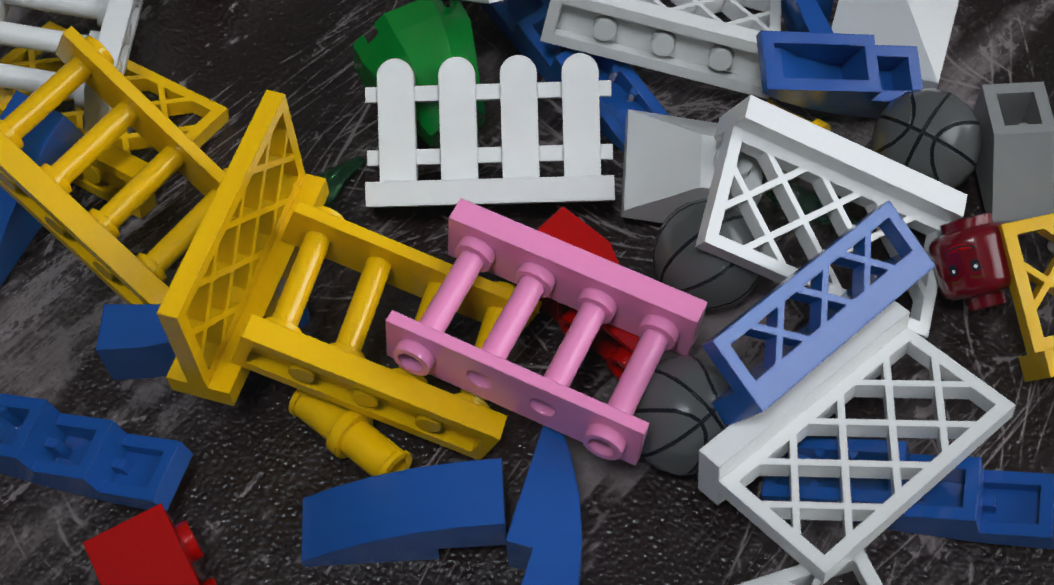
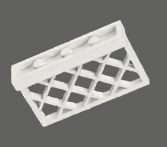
M659 0L549 1L540 38L542 42L765 99L770 97L762 92L756 35L761 30L781 31V0H670L676 5L671 8L666 7ZM744 7L752 8L763 12L753 15ZM722 12L732 21L723 22L715 13Z
M749 95L719 118L714 140L722 144L695 247L773 281L782 283L798 269L786 264L774 241L775 238L793 230L808 260H811L822 251V248L809 224L810 221L827 214L836 233L840 237L852 227L843 205L852 201L865 207L869 214L877 206L890 200L909 228L926 235L924 250L931 258L929 246L935 238L942 235L940 226L964 217L967 194L753 95ZM740 151L757 159L768 180L767 183L748 190L736 166ZM798 177L811 183L823 207L804 215L788 181ZM771 189L789 221V224L772 232L769 231L753 200L754 197ZM731 192L733 198L728 200L729 193ZM735 206H738L755 239L745 245L719 235L725 211ZM876 227L877 231L871 234V242L881 238L890 257L898 255L880 227ZM759 247L761 253L753 249ZM853 247L850 248L847 252L853 253ZM829 265L828 293L841 296L847 290L841 287L831 265ZM934 268L908 289L913 304L907 326L924 339L928 338L938 288ZM811 281L803 287L811 288Z
M896 301L886 307L763 413L729 425L699 450L698 489L717 506L726 499L823 584L1012 418L1016 406L907 326L910 311ZM907 353L929 370L930 381L892 380L891 366ZM881 375V380H875ZM853 397L883 398L885 419H846L845 404ZM894 398L932 399L934 420H896ZM944 399H969L987 413L977 421H946ZM835 413L836 418H829ZM806 436H837L838 460L798 459L797 444ZM847 437H886L888 461L848 460ZM897 438L936 439L938 456L931 462L900 461ZM948 439H956L949 445ZM788 452V459H787V458H781L783 455H785V454ZM758 476H789L790 501H761L746 486ZM799 477L839 478L841 503L800 502ZM850 478L890 479L892 496L883 504L851 503ZM901 479H910L905 485L902 486ZM783 519H791V526ZM800 520L842 521L843 539L824 555L801 535ZM853 521H862L853 529Z

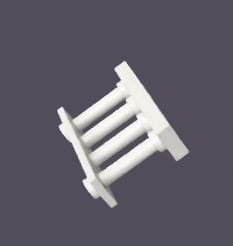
M0 0V45L55 54L64 32L5 22L11 6L97 20V25L101 27V30H91L89 35H81L84 38L91 36L103 44L113 57V66L124 75L144 0ZM0 63V87L34 93L56 72ZM85 82L67 97L74 99L76 106L84 107V130L87 132L112 110Z

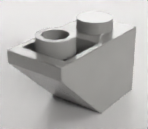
M1044 81L982 85L973 111L982 128L983 147L975 170L985 213H991L994 222L1000 221L1005 223L1054 213V117Z

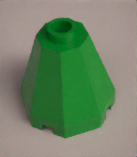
M416 0L386 12L373 24L378 34L369 43L364 34L353 43L354 68L364 87H377L379 67L385 61L394 58L401 59L410 65L415 74L416 86L438 85L439 68L445 60L451 57H462L468 60L476 72V84H481L471 20L459 0H450L449 7H445L442 0ZM477 101V126L479 129L484 125L485 121L483 101ZM439 102L416 103L417 135L430 147H440Z

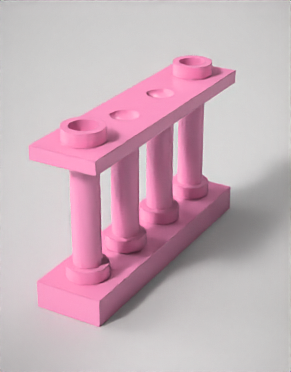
M460 198L449 216L448 255L457 259L420 321H416L393 310L390 312L385 320L387 356L392 357L400 367L412 374L419 376L430 374L582 442L591 453L607 460L621 459L636 466L643 449L649 422L637 418L633 414L664 351L672 350L683 356L689 355L698 336L708 302ZM487 271L517 285L480 349L444 332L478 274ZM548 297L574 308L578 312L544 376L506 359L539 299ZM609 323L639 336L640 340L608 403L605 404L569 387L601 325Z

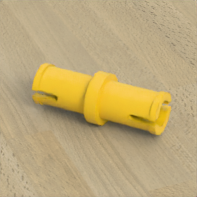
M299 389L292 395L288 406L289 412L293 416L300 418L325 438L327 449L340 459L348 457L372 477L410 468L412 454L407 450L401 449L373 427V418Z

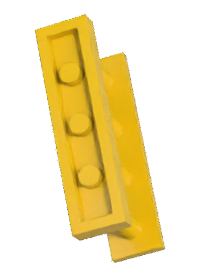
M70 26L62 33L55 53L65 65L5 119H0V186L127 304H161L169 289L164 283L167 280L165 272L189 248L228 168L222 170L113 66L114 60L112 55L103 44L91 36L84 38L74 27ZM85 82L112 110L52 165L44 163L39 167L21 150L24 147L22 138ZM132 127L159 153L100 210L92 208L88 212L69 195L72 192L70 184ZM178 170L205 197L146 255L138 253L135 256L117 239L120 236L118 228Z
M298 200L281 240L300 249L273 316L263 318L251 313L231 363L476 460H481L501 439L507 415L489 409V405L485 402L484 398L464 389H460L459 393L452 394L428 384L423 376L412 374L400 366L390 369L367 360L361 352L386 283L422 298L415 317L416 321H420L453 265L349 222L331 208L311 206ZM324 258L361 273L337 340L330 344L303 334L298 327ZM479 275L475 279L457 313L482 323L475 343L476 347L481 349L513 293L515 285L503 281H491ZM538 301L522 332L539 313L541 301Z

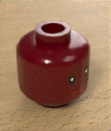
M986 213L940 226L942 235L931 242L929 252L931 260L935 264L934 271L940 293L945 299L951 301L966 299L969 311L1008 302L1005 289H1008L1011 285V275L1001 234L997 227L1005 224V222H994L992 214Z

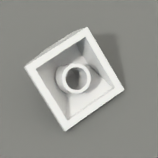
M838 0L831 29L833 33L874 35L875 45L917 46L923 88L937 89L959 0Z
M628 109L625 123L621 217L663 223L676 208L688 202L708 199L722 144L714 140L718 123ZM740 151L736 166L748 190H752L762 185V169L756 158ZM731 192L729 193L728 200L733 198ZM762 194L753 198L756 205H758Z

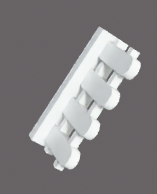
M584 53L573 54L565 60L561 72L562 82H537L535 64L531 59L523 55L511 56L503 62L500 69V83L476 84V72L472 64L462 57H451L445 60L439 68L438 85L429 86L415 85L414 71L407 62L395 58L385 61L377 72V87H365V103L378 104L379 150L367 151V166H379L380 182H365L366 207L456 206L460 198L476 205L613 202L615 200L614 175H601V160H613V144H600L599 97H611V80L599 81V70L596 61ZM538 99H562L563 145L539 146ZM501 100L502 147H478L477 101ZM439 102L440 149H417L416 103ZM564 161L563 177H540L539 162ZM502 163L503 178L479 179V164ZM418 165H441V180L418 181Z

